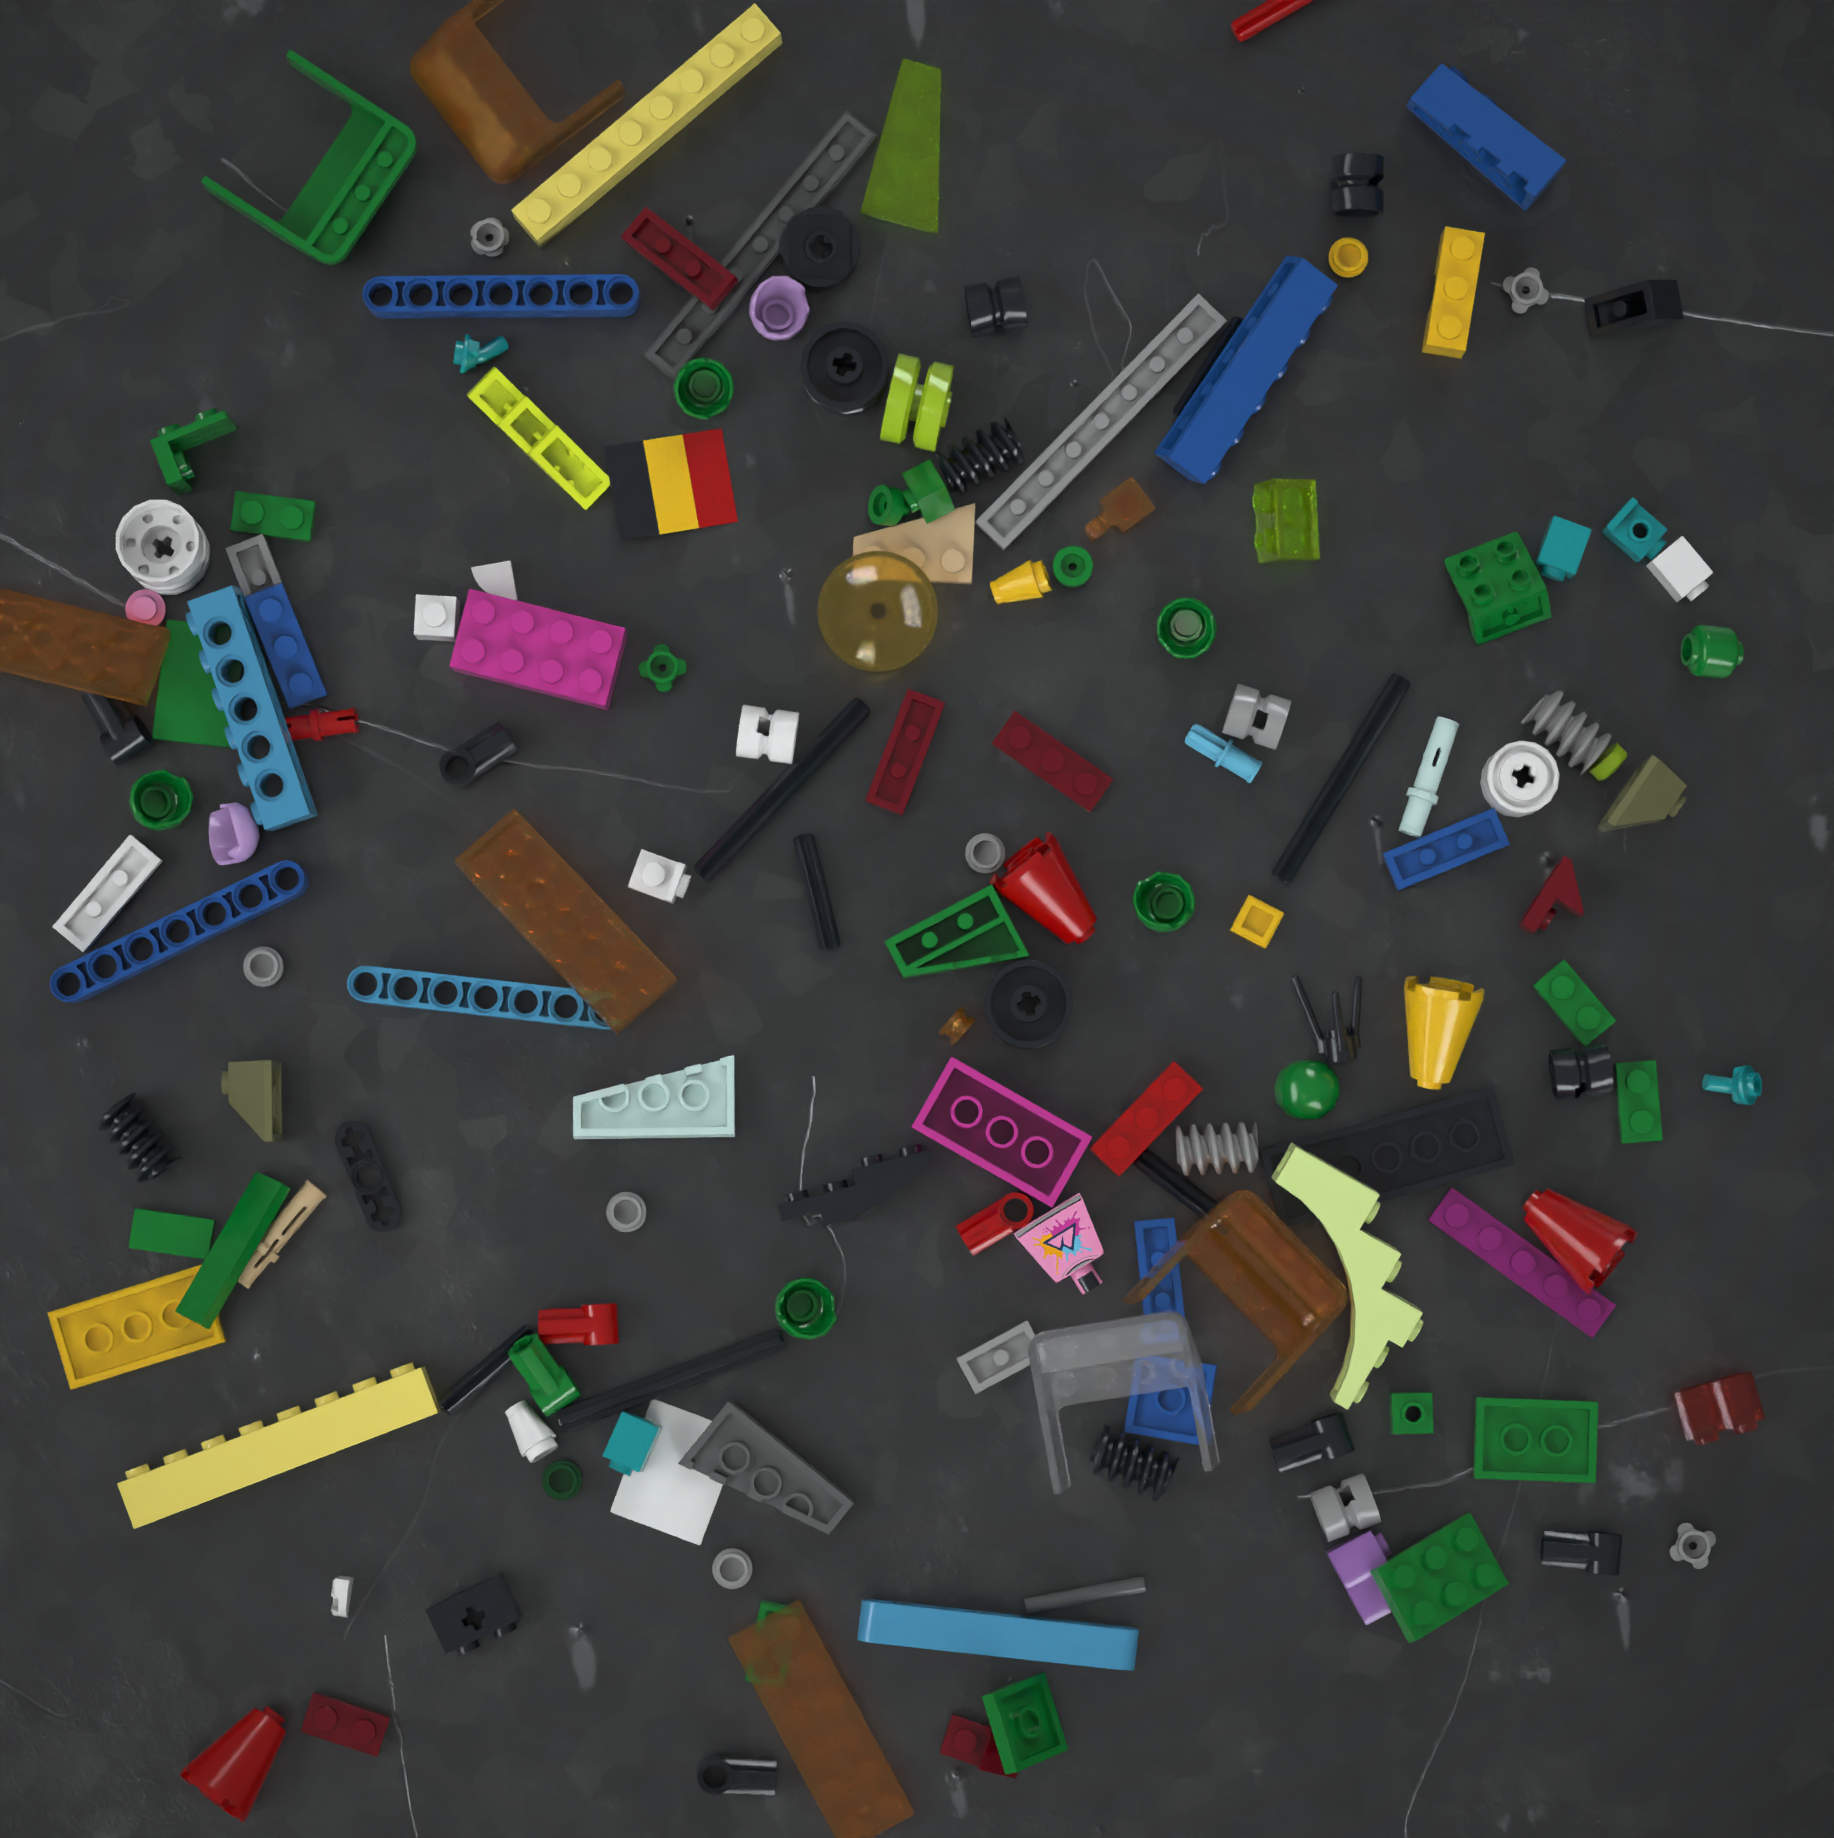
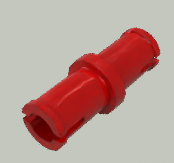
M355 707L322 713L320 709L310 710L308 715L285 717L288 731L293 741L313 738L314 741H324L325 736L359 732V724H355V722L359 721Z

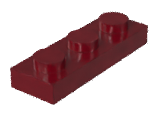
M647 207L641 211L621 235L623 242L712 311L716 309L738 282L734 274Z
M907 689L865 802L903 816L945 702Z
M1016 711L1013 712L992 742L995 748L1089 813L1113 781V778Z

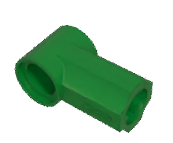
M537 1333L529 1336L525 1335L517 1340L512 1348L507 1351L511 1361L528 1383V1389L546 1417L551 1416L582 1396L570 1374L563 1365L559 1366Z

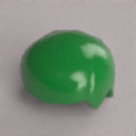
M708 357L692 359L678 370L673 382L675 401L687 415L698 419H709L723 412L730 404V399L734 393L732 374L720 361Z
M1177 598L1165 605L1157 618L1158 640L1173 657L1194 659L1207 652L1216 639V618L1212 610L1197 598Z
M163 769L141 775L131 787L128 804L137 822L149 829L162 831L177 827L188 816L194 796L188 781L184 777H178Z
M1157 871L1136 884L1132 901L1138 919L1147 928L1157 932H1171L1179 929L1192 918L1196 899L1191 885L1180 875Z
M1314 1060L1293 1061L1278 1074L1274 1085L1276 1102L1292 1118L1302 1120L1321 1119L1336 1106L1340 1096L1339 1078L1334 1070L1330 1069L1323 1062Z
M801 1277L787 1282L775 1299V1315L778 1324L792 1337L811 1340L826 1335L837 1320L833 1293L817 1279Z

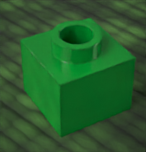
M930 459L902 473L908 488L902 491L904 499L912 513L920 511L926 524L955 510L948 490Z
M1432 1392L1389 1393L1391 1434L1434 1433ZM1410 1406H1416L1420 1411V1416L1415 1421H1409L1405 1416V1412Z

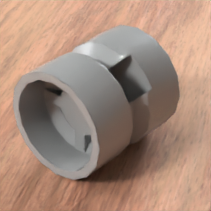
M1238 683L1222 733L1242 740L1250 735L1253 737L1255 744L1276 750L1288 716L1291 700L1273 694L1262 698L1259 690ZM1257 709L1267 713L1263 726L1253 723Z
M1363 1473L1342 1480L1338 1489L1329 1485L1310 1492L1312 1504L1328 1542L1349 1535L1350 1529L1353 1526L1362 1530L1381 1523L1377 1505Z

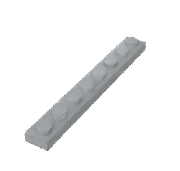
M1198 293L976 520L975 524L1005 551L1227 323V320Z

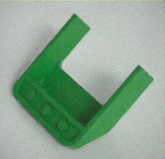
M290 49L286 55L290 65L347 102L352 108L350 119L280 221L275 222L207 176H204L201 183L209 193L288 245L323 264L335 265L342 262L348 256L415 156L417 140L413 131L407 125Z

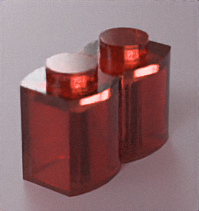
M1747 1370L1670 1392L1683 1438L1687 1441L1694 1439L1696 1446L1718 1440L1717 1432L1733 1428L1734 1434L1755 1430L1758 1428L1756 1421L1765 1419L1752 1371Z

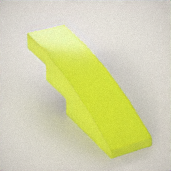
M493 367L466 394L480 410L583 509L587 510L610 486L609 476L496 367Z

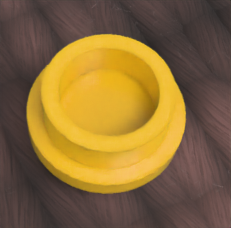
M1352 237L1341 238L1330 248L1328 262L1333 272L1345 278L1355 277L1362 273L1367 266L1368 251L1365 245L1358 239Z

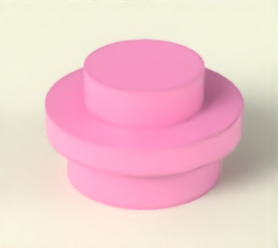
M149 589L138 590L127 600L125 607L126 616L131 624L137 628L153 629L161 624L165 618V601L155 591Z

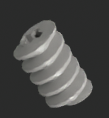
M1561 690L1550 695L1546 693L1520 723L1524 725L1535 720L1536 724L1532 734L1536 736L1547 731L1548 734L1544 742L1546 746L1557 741L1560 742L1556 755L1561 757L1571 752L1572 756L1568 766L1572 768L1583 763L1584 767L1580 774L1581 776L1608 747L1611 735L1606 733L1596 738L1599 724L1594 722L1584 727L1583 725L1587 718L1585 711L1572 716L1575 702L1570 701L1561 706L1559 705L1563 696Z
M1256 1121L1253 1124L1251 1133H1248L1243 1122H1239L1235 1134H1232L1228 1123H1222L1219 1135H1216L1211 1123L1206 1124L1203 1135L1199 1134L1195 1124H1190L1186 1136L1183 1135L1180 1126L1175 1125L1177 1165L1181 1166L1185 1176H1189L1193 1164L1197 1165L1201 1175H1205L1209 1163L1213 1164L1217 1174H1221L1226 1162L1229 1163L1233 1174L1238 1173L1241 1162H1245L1249 1173H1254L1258 1161Z

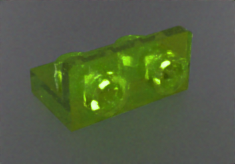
M1274 478L1255 484L1252 506L1256 513L1254 546L1258 553V562L1314 561L1320 559L1316 479Z

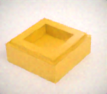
M1248 895L1230 931L1266 949L1284 913Z

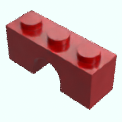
M1175 1061L1171 1062L1136 1101L1093 1143L1089 1150L1119 1177L1203 1088Z

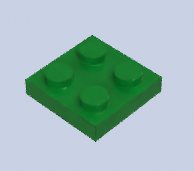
M1045 1672L1030 1675L982 1696L1005 1775L1019 1772L1068 1750Z

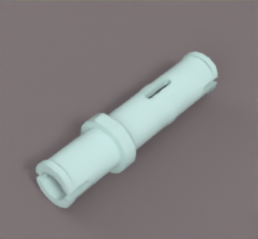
M1438 716L1436 718L1413 787H1408L1406 793L1409 800L1399 827L1400 832L1421 838L1432 805H1437L1439 799L1436 792L1447 764L1459 723ZM1438 750L1439 753H1438V756H1437L1435 765H1434V767H1433V766H1432V763H1433V760H1434L1436 751Z

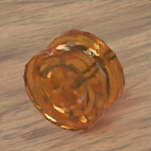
M962 1006L938 1032L941 1036H949V1043L952 1046L977 1020L973 1016L967 1017Z

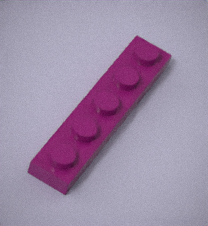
M1452 1187L1448 1189L1427 1219L1434 1226L1591 1338L1595 1336L1616 1306L1594 1289L1590 1296L1582 1291L1560 1264Z

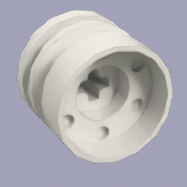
M148 500L134 506L122 518L116 531V552L121 564L145 589L155 591L160 595H177L192 589L204 577L209 566L210 544L204 530L181 505L171 501ZM163 546L165 548L171 547L174 553L171 557L165 554L162 556L159 552Z

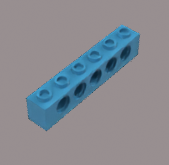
M231 585L187 601L190 612L186 613L187 623L194 636L199 635L203 650L199 651V658L203 669L207 674L212 673L216 688L212 689V696L217 709L220 712H225L229 726L224 728L227 741L233 750H238L242 764L237 765L240 779L244 787L250 786L255 802L250 803L255 822L258 826L263 824L264 830L275 831L318 816L241 588ZM227 623L231 628V638L227 643L219 645L215 639L216 629L220 625ZM240 661L244 666V676L240 681L232 683L228 678V669L231 664ZM253 699L257 704V713L253 719L245 721L241 716V706L245 701ZM266 737L270 743V751L266 757L258 759L253 751L254 744L259 738ZM278 775L283 781V789L279 795L271 797L267 792L266 784L270 777Z

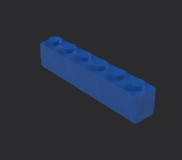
M1286 255L1154 454L1191 481L1205 484L1207 480L1212 479L1219 472L1222 466L1221 459L1229 447L1234 446L1243 436L1244 425L1250 416L1260 410L1265 403L1266 392L1272 383L1281 378L1286 372L1289 365L1288 359L1294 350L1302 346L1308 339L1311 332L1310 327L1317 316L1324 313L1333 300L1332 294L1338 285L1304 258Z

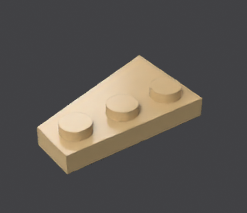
M976 503L956 508L954 511L926 524L924 518L854 537L852 579L972 584Z

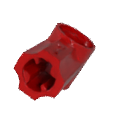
M1013 1191L955 1227L967 1248L975 1256L1019 1228L1026 1226L1035 1214V1204L1028 1194L1022 1191ZM1019 1198L1026 1203L1028 1212L1023 1220L1014 1221L1006 1215L1005 1206L1010 1199Z
M617 1303L581 1305V1308L538 1310L539 1338L543 1344L582 1342L583 1345L619 1344Z

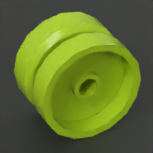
M899 353L887 398L880 440L901 444L906 438L910 421L916 422L913 435L915 448L932 452L936 451L941 428H945L953 393L950 391L954 365L934 361L928 368L923 385L919 384L921 373L920 359Z

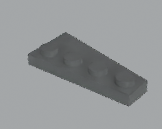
M731 1400L725 1404L678 1463L690 1470L694 1469L709 1476V1479L724 1486L726 1484L741 1491L758 1502H764L781 1510L782 1513L827 1534H830L855 1502L848 1494Z

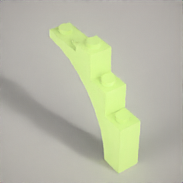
M1291 1142L1271 1177L1277 1184L1299 1198L1321 1221L1336 1246L1346 1273L1351 1302L1350 1337L1343 1366L1332 1388L1330 1397L1335 1403L1348 1410L1352 1402L1359 1403L1366 1393L1369 1382L1365 1380L1372 1368L1378 1369L1384 1362L1389 1352V1347L1385 1346L1388 1340L1402 1348L1407 1340L1412 1342L1423 1326L1424 1321L1420 1319L1423 1312L1414 1304L1383 1287L1386 1281L1391 1283L1397 1276L1402 1262L1398 1260L1401 1253L1397 1248L1361 1228L1364 1222L1370 1224L1376 1216L1381 1205L1377 1202L1380 1194L1375 1189Z

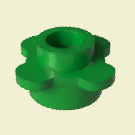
M659 644L654 647V653L648 660L640 663L639 673L644 678L649 677L656 684L658 691L668 692L671 690L672 682L676 677L685 674L687 665L683 659L675 658L670 653L667 645ZM660 665H666L667 669L665 672L659 670Z

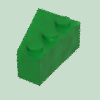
M992 885L884 941L903 979L1029 958L1023 942Z

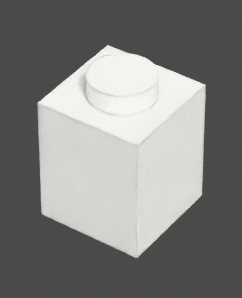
M1683 536L1646 565L1676 602L1684 596H1687L1690 601L1695 599L1709 587L1705 579L1713 573Z
M416 594L415 637L418 640L456 642L460 620L461 602L455 596Z

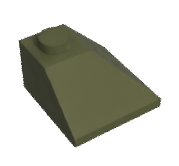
M1651 755L1641 761L1597 828L1605 832L1659 822L1665 819L1667 814L1674 818L1687 799L1681 795L1687 785L1660 759Z
M273 1060L228 1062V1071H222V1094L229 1095V1104L264 1142L282 1143V1062Z

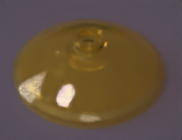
M869 551L848 558L828 576L818 600V622L826 643L840 659L853 667L866 671H889L910 663L927 647L937 625L938 602L931 581L914 562L904 556L888 551ZM882 603L886 607V614L883 618H875L872 615L871 607L873 604Z

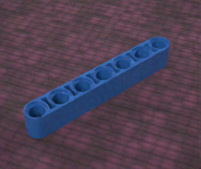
M622 274L378 276L367 281L362 292L363 301L370 312L376 317L384 319L625 317L636 312L641 302L638 285L634 279ZM545 287L552 290V299L547 304L536 305L532 302V294L536 289ZM580 287H587L593 292L591 300L584 305L575 304L571 300L574 290ZM618 287H628L632 290L633 296L628 303L620 305L611 300L613 291ZM383 288L391 290L393 294L392 299L387 305L376 306L372 303L373 295L377 290ZM421 288L431 290L433 295L428 304L417 306L412 303V296L415 291ZM468 288L473 293L472 299L468 304L459 306L452 303V295L456 290ZM499 288H508L513 292L512 299L506 305H496L491 300L493 293Z
M284 860L275 863L58 968L50 978L51 992L57 999L69 1003H79L300 897L308 888V873L304 867L293 861ZM286 869H295L299 876L297 886L292 890H283L279 884L281 873ZM252 886H258L262 891V901L254 908L246 907L243 902L245 890ZM219 903L226 910V918L221 924L213 926L207 920V911L209 907ZM185 921L189 926V936L184 942L175 943L171 938V928L176 922ZM147 938L153 945V953L147 960L140 961L135 956L134 948L138 941ZM106 956H112L117 964L114 975L109 978H103L98 971L100 960ZM74 973L80 980V988L77 993L68 996L62 990V981L68 974Z

